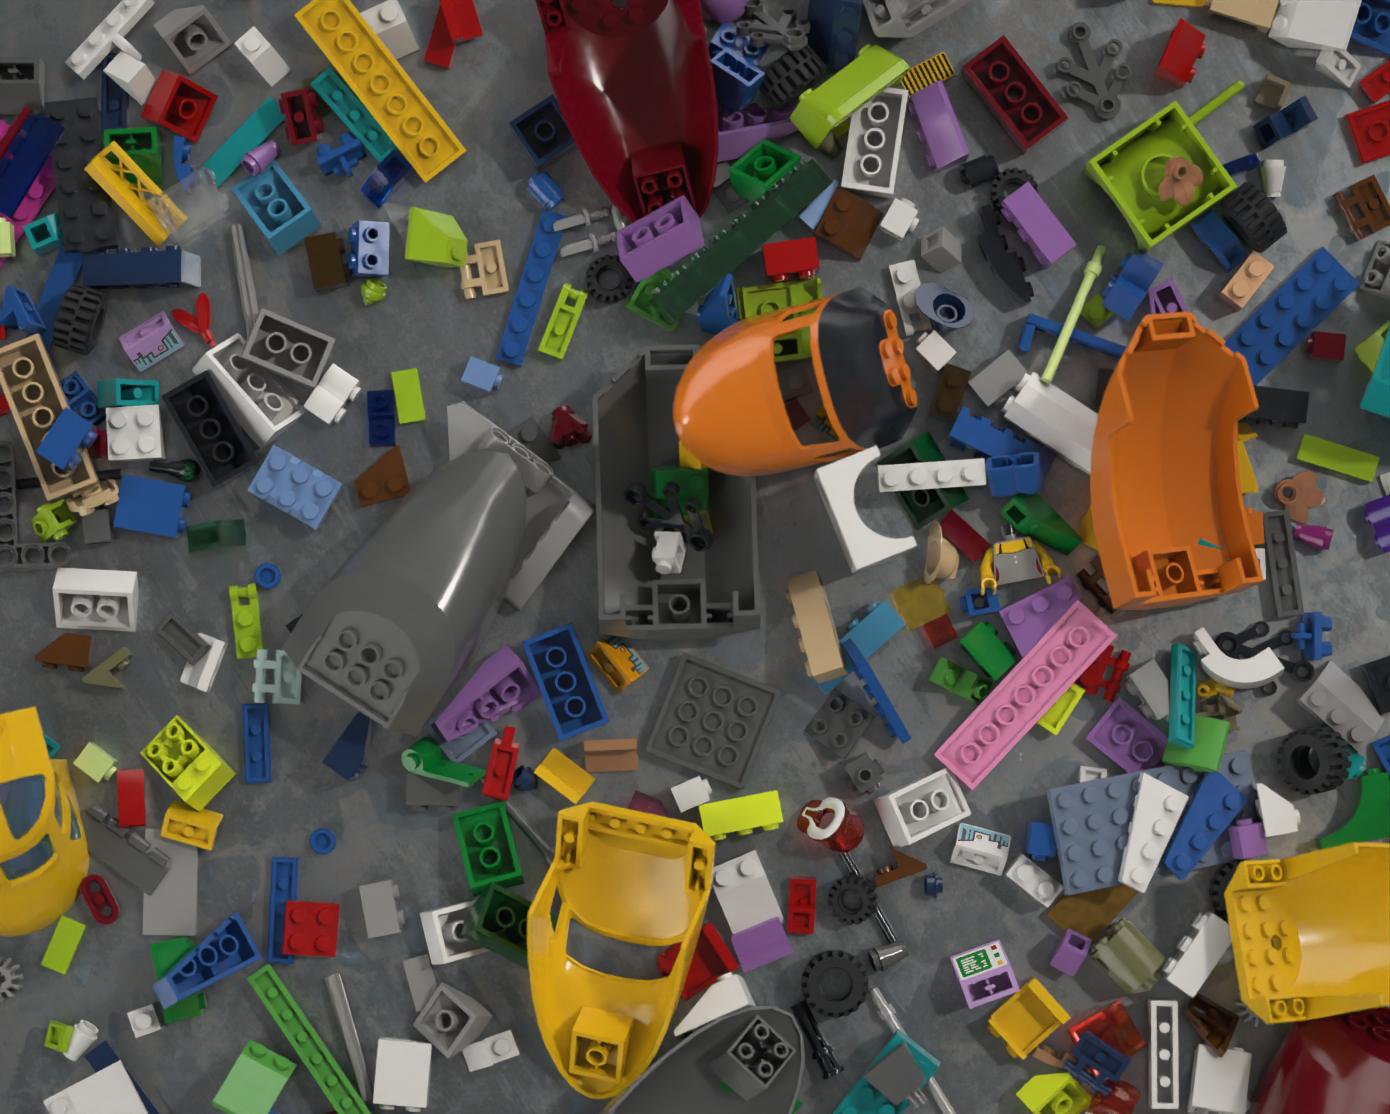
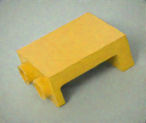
M1033 976L1019 988L1020 991L1011 995L986 1018L990 1023L986 1028L996 1039L1001 1036L1008 1043L1004 1048L1014 1059L1018 1056L1022 1060L1026 1059L1027 1055L1058 1026L1066 1023L1071 1018Z

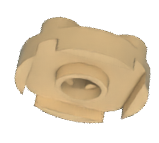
M108 479L106 480L108 485L101 486L99 483L72 494L74 499H66L69 510L71 512H79L80 516H85L94 512V507L103 503L104 505H109L118 501L119 497L117 494L119 493V488L116 481Z

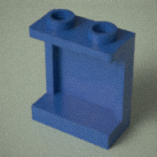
M123 475L113 527L179 539L180 533L184 534L186 530L187 518H183L185 508L190 506L192 493L188 492L189 487L185 485Z

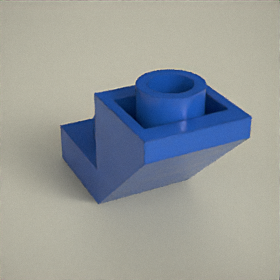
M1209 209L1190 225L1201 243L1213 251L1226 271L1230 272L1249 256L1239 239L1212 209Z

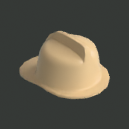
M938 521L932 522L928 532L927 559L924 569V580L927 584H931L934 579H954L959 564L958 549L950 541L942 538V530Z

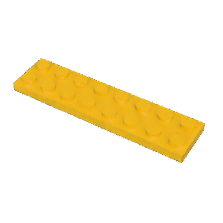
M312 0L294 14L425 183L467 151L350 0Z

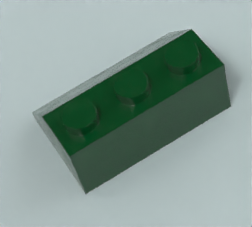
M928 431L907 442L878 461L877 464L879 466L946 461ZM962 487L894 491L917 530L969 500Z
M490 882L469 910L460 935L525 969H529L527 919L532 902ZM550 912L554 930L558 916Z

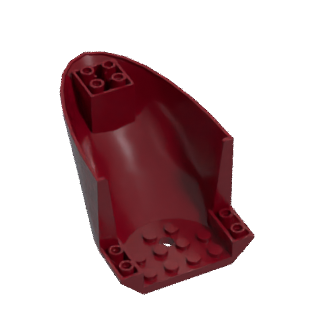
M535 0L545 32L547 73L562 116L594 179L611 202L634 223L684 195L701 218L708 207L716 180L719 138L714 76L700 0H627L626 5L622 7L615 6L613 0Z
M1382 1006L1295 1021L1252 1093L1251 1114H1390V1008Z

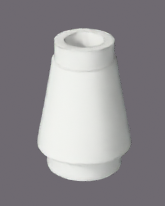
M1263 160L1260 170L1265 195L1267 197H1280L1286 170L1284 160Z
M80 1020L78 1024L74 1025L68 1053L63 1052V1054L68 1059L77 1061L97 1039V1033L99 1032L97 1027L86 1020Z

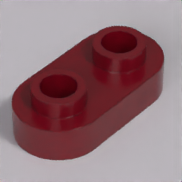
M99 874L86 876L81 882L80 891L93 918L103 925L114 923L119 918L120 906L107 880ZM96 882L99 884L100 889L98 892L91 890L92 883ZM105 906H109L111 908V914L109 916H105L103 914V908Z

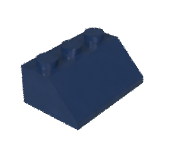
M809 0L807 19L811 22V31L805 34V36L808 38V45L827 68L842 70L855 60L863 0Z

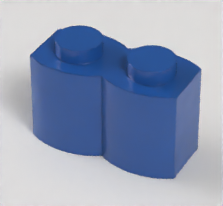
M1023 452L1013 456L996 455L986 459V474L992 496L1008 497L1017 492L1035 494L1044 489V475L1038 452Z

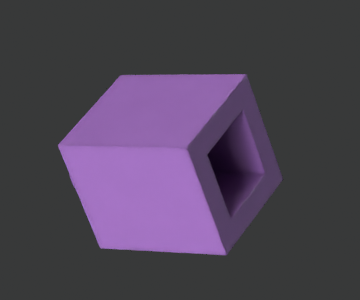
M1252 818L1236 820L1237 825L1228 827L1233 858L1246 859L1268 854L1263 822H1253Z
M1068 928L1056 946L1049 965L1073 977L1086 958L1092 940Z

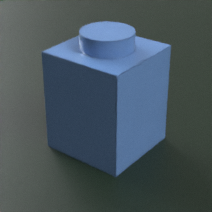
M470 356L461 381L464 384L492 394L494 389L499 390L504 376L500 374V367Z

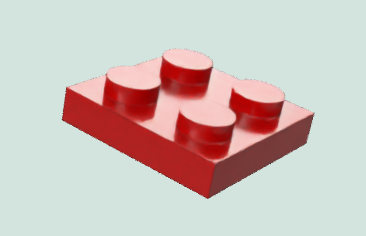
M285 900L281 953L336 957L340 904Z

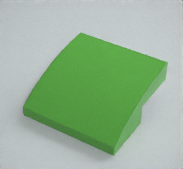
M662 268L650 278L637 282L624 307L674 332L699 286L678 274Z
M1195 715L1194 748L1186 750L1169 742L1168 737L1162 762L1166 766L1191 767L1195 772H1218L1231 724L1227 721Z

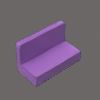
M774 917L730 936L744 973L793 953L779 917Z

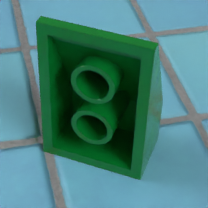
M503 801L452 814L473 897L481 895L490 882L505 889L525 883Z

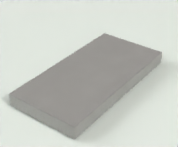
M145 828V840L151 843L146 854L150 855L156 847L171 859L167 861L165 866L169 871L150 896L144 892L142 935L197 936L199 847L160 836L162 829Z

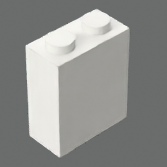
M384 1037L378 1039L373 1103L379 1104L380 1109L394 1110L395 1105L406 1106L405 1111L421 1112V1108L428 1106L433 1044L430 1041Z
M1206 1042L1199 1044L1194 1051L1187 1113L1245 1114L1252 1053H1247L1239 1047H1230L1221 1058Z

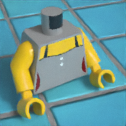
M1011 524L1000 526L1003 541L993 543L992 548L986 550L980 565L981 595H984L985 588H991L993 595H995L997 586L1043 578L1044 576H1046L1048 584H1052L1050 579L1052 575H1057L1059 580H1062L1060 568L1055 566L1049 552L1038 541L1031 540L1030 536L1018 538L1017 530Z

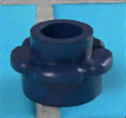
M936 872L924 877L926 896L937 898V893L943 892L942 877H937Z

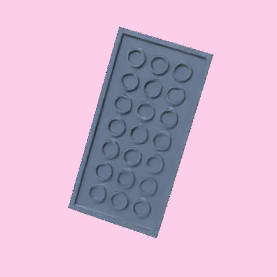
M1247 750L1223 754L1219 772L1249 800L1192 870L1240 860L1233 858L1228 827L1237 825L1236 820L1252 818L1253 822H1260L1255 807V791L1251 787L1253 780ZM1165 765L1046 789L1065 895L1123 884L1118 881L1124 849L1128 844L1130 834L1128 829L1133 819L1135 809L1133 805L1135 795H1138L1140 773H1146L1189 796L1152 878L1172 874L1160 862L1174 833L1178 831L1183 819L1181 818L1185 810L1189 808L1194 797L1193 793L1197 785H1200L1204 773L1195 772L1191 767Z

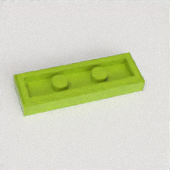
M1303 434L1295 460L1372 483L1380 457Z

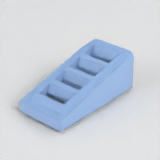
M836 179L818 195L798 218V221L812 234L816 231L837 187H839V182Z

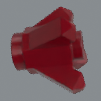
M561 406L552 411V426L548 439L553 442L557 449L574 446L579 442L584 444L591 441L592 434L587 430L589 424L577 416L571 406Z

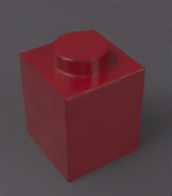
M1314 331L1310 337L1306 338L1305 353H1309L1308 360L1341 363L1344 361L1347 334Z

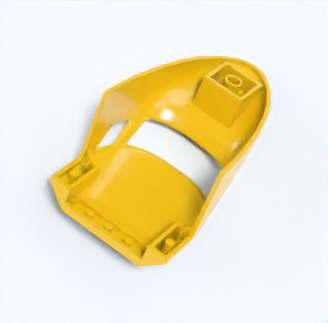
M593 801L562 809L558 813L555 858L528 911L527 948L534 1008L538 1026L550 1056L560 1074L579 1093L592 1099H608L618 1095L648 1068L668 1029L688 974L712 887L716 843L696 823ZM557 886L562 904L554 931L550 910ZM571 918L588 930L625 942L647 946H668L683 942L670 975L653 980L628 979L605 974L583 966L566 953Z

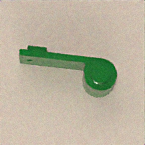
M431 737L421 738L404 750L401 756L402 764L411 773L465 787L473 786L476 781L486 775V769L442 759L440 746Z

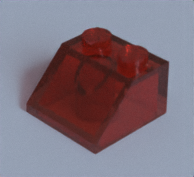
M1120 999L1103 1005L1066 1030L1074 1045L1077 1044L1087 1029L1129 1058L1147 1046ZM1086 1064L1090 1073L1093 1076H1096L1100 1073L1088 1064Z

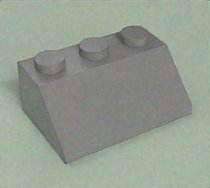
M1331 661L1321 669L1295 699L1324 727L1329 726L1333 728V732L1338 731L1342 735L1340 739L1346 740L1348 745L1358 753L1376 735L1390 714L1388 712L1381 715L1375 700Z

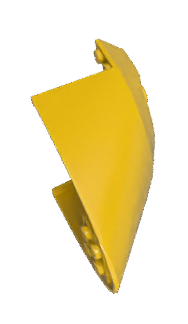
M1349 843L1283 859L1240 862L1224 892L1241 1001L1267 1024L1303 1021L1390 1005V844ZM1271 939L1273 940L1274 948L1271 945Z

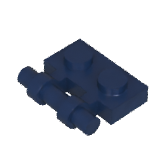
M1086 1029L1071 1054L1079 1058V1061L1075 1064L1067 1058L1062 1068L1070 1072L1069 1075L1075 1080L1079 1078L1091 1086L1089 1089L1097 1093L1098 1091L1107 1097L1112 1088L1104 1083L1105 1079L1109 1078L1117 1083L1131 1062V1059ZM1088 1064L1100 1073L1095 1077L1083 1068Z

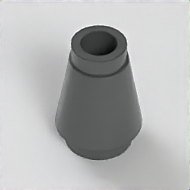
M904 941L872 947L871 951L867 952L869 962L875 972L879 970L883 972L904 959V957L909 956Z

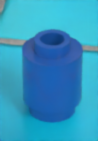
M539 171L536 172L527 181L530 184L527 190L544 208L547 207L550 211L557 207L566 197L562 193L563 189L546 171L542 174Z

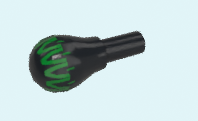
M192 459L171 461L170 463L150 461L149 471L168 473L169 476L176 477L182 481L192 482L199 477L200 466Z

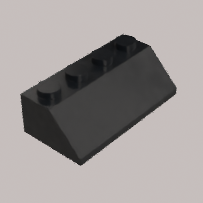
M208 370L161 396L214 489L218 490L238 479L259 463L257 456Z

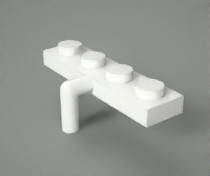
M122 0L64 63L84 80L116 45L127 55L141 61L142 55L123 37L155 2L153 0Z

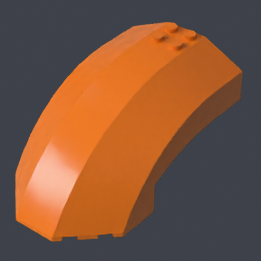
M1189 311L1145 315L1142 318L1112 374L1098 413L1091 455V510L1099 556L1113 609L1149 610L1186 605L1239 593L1264 581L1243 503L1237 449L1238 420L1259 408L1246 358L1238 351L1232 352L1224 345L1225 341L1210 328L1207 330L1196 322L1197 317ZM1201 538L1222 549L1202 546L1198 542Z

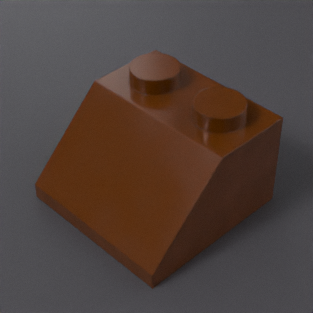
M837 187L814 233V237L860 261L884 213L864 199Z

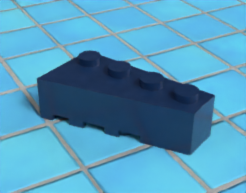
M166 246L164 251H157L156 247H142L141 252H132V249L119 248L116 249V253H108V250L92 251V254L82 255V286L95 290L128 289V285H131L132 288L152 289L153 283H156L158 287L179 288V283L189 285L191 288H201V256L184 251L181 246Z

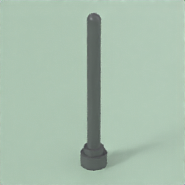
M486 775L478 780L483 786ZM509 799L508 801H503L506 813L543 854V864L549 869L555 858V848H551Z

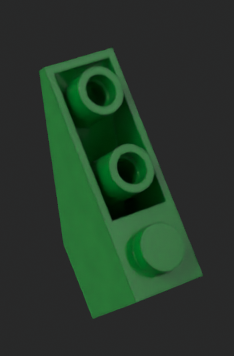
M1038 492L1035 494L1018 493L999 511L1017 531L1067 556L1084 541Z

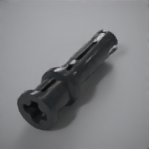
M806 999L791 1006L814 1051L812 1058L817 1060L824 1074L822 1076L823 1080L844 1071V1066H840L833 1053L834 1047L831 1044H827Z

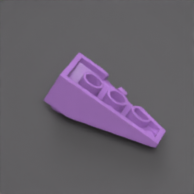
M749 103V108H743L741 111L734 113L724 111L722 108L723 104H718L719 150L717 162H727L731 159L743 157L762 139L774 142L799 130L789 118L799 103H792L779 110H776L774 106L772 108L758 107V103Z
M505 645L481 665L435 721V724L449 742L476 730L477 726L488 720L494 722L499 720V715L509 711L515 713L523 709L542 693L522 660Z

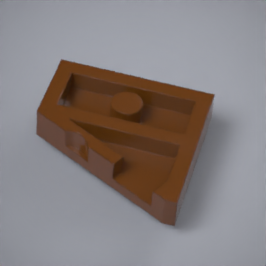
M400 445L393 447L354 481L361 508L404 497L411 490Z
M1197 992L1194 997H1188L1182 1015L1211 1049L1222 1058L1227 1052L1240 1017Z

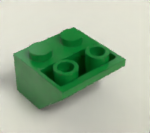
M157 127L104 130V148L115 141L155 184H163L161 132ZM112 151L105 155L112 164L119 165V158ZM125 172L126 179L130 183L138 184V178L133 173Z

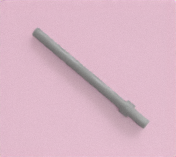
M877 986L868 991L879 1009L877 1013L882 1021L886 1020L893 1033L899 1029L906 1034L894 1015L896 1011L891 1003L887 1004ZM932 1076L925 1085L943 1114H956Z

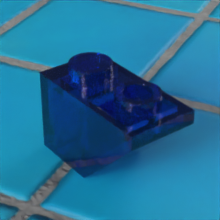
M393 149L374 169L360 191L380 209L416 171L400 153Z

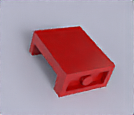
M711 921L702 926L680 995V998L683 997L685 1002L716 982L718 977L739 968L737 961ZM683 942L676 943L657 955L659 962L656 963V966L663 977L670 975Z

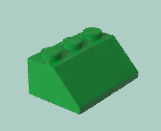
M189 936L150 944L157 981L195 946L194 940L190 941ZM198 992L165 1010L163 1008L166 1024L205 1014L204 1009L207 1008L205 993Z

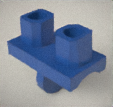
M346 132L338 138L342 146L332 150L329 143H324L316 148L318 155L316 161L325 177L334 172L337 176L346 171L350 178L354 176L351 168L359 165L358 160L367 156L359 138H355L351 132Z
M1322 612L1302 614V623H1297V633H1290V639H1297V649H1302V660H1322V657L1332 655L1331 642H1322V631H1331L1332 618L1322 615Z

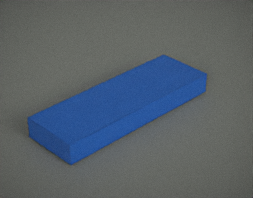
M270 703L242 704L245 783L272 782Z

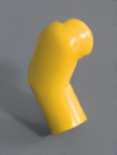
M1212 678L1202 681L1196 686V693L1200 698L1225 694L1231 699L1236 691V688L1220 684Z

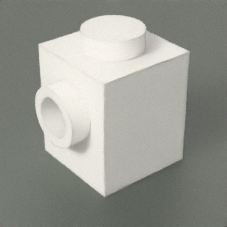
M895 198L879 229L902 242L907 231L913 233L919 222V219L916 218L918 210L914 209L916 205L905 198L901 200Z

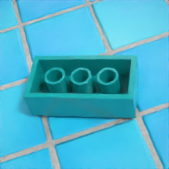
M897 1029L864 1071L905 1040L926 1077V1082L919 1087L921 1091L939 1068L940 1061ZM863 1072L832 1110V1114H902L910 1103L905 1098L898 1105L893 1104L865 1079Z

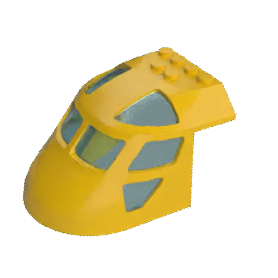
M36 707L0 714V936L6 937L32 934L59 920L61 915L66 914L79 897L81 882L87 876L90 856L67 760L49 758Z

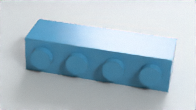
M876 600L865 610L868 616L861 622L856 618L845 628L848 633L842 639L838 637L848 675L853 671L851 667L854 664L841 643L851 638L865 659H867L906 624L885 600L881 604ZM848 675L819 684L813 676L810 678L827 695Z

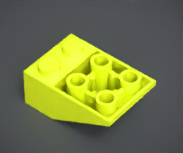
M178 715L140 752L187 804L199 812L236 775L234 770Z

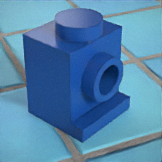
M981 587L965 590V597H960L962 612H968L969 618L999 613L1001 608L997 590L995 595H993L991 588H985L984 595L980 593ZM976 598H982L984 600V606L976 607L974 604V600Z

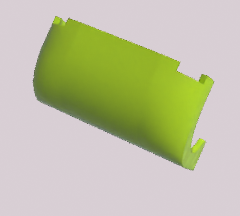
M821 278L736 288L735 294L739 314L737 322L750 316L822 298ZM818 307L790 314L782 322L812 314ZM809 326L786 334L774 341V363L812 357Z

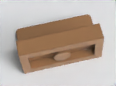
M637 738L584 741L586 772L638 770Z

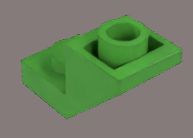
M941 656L929 678L931 682L978 706L987 697L993 684L980 675L966 670Z

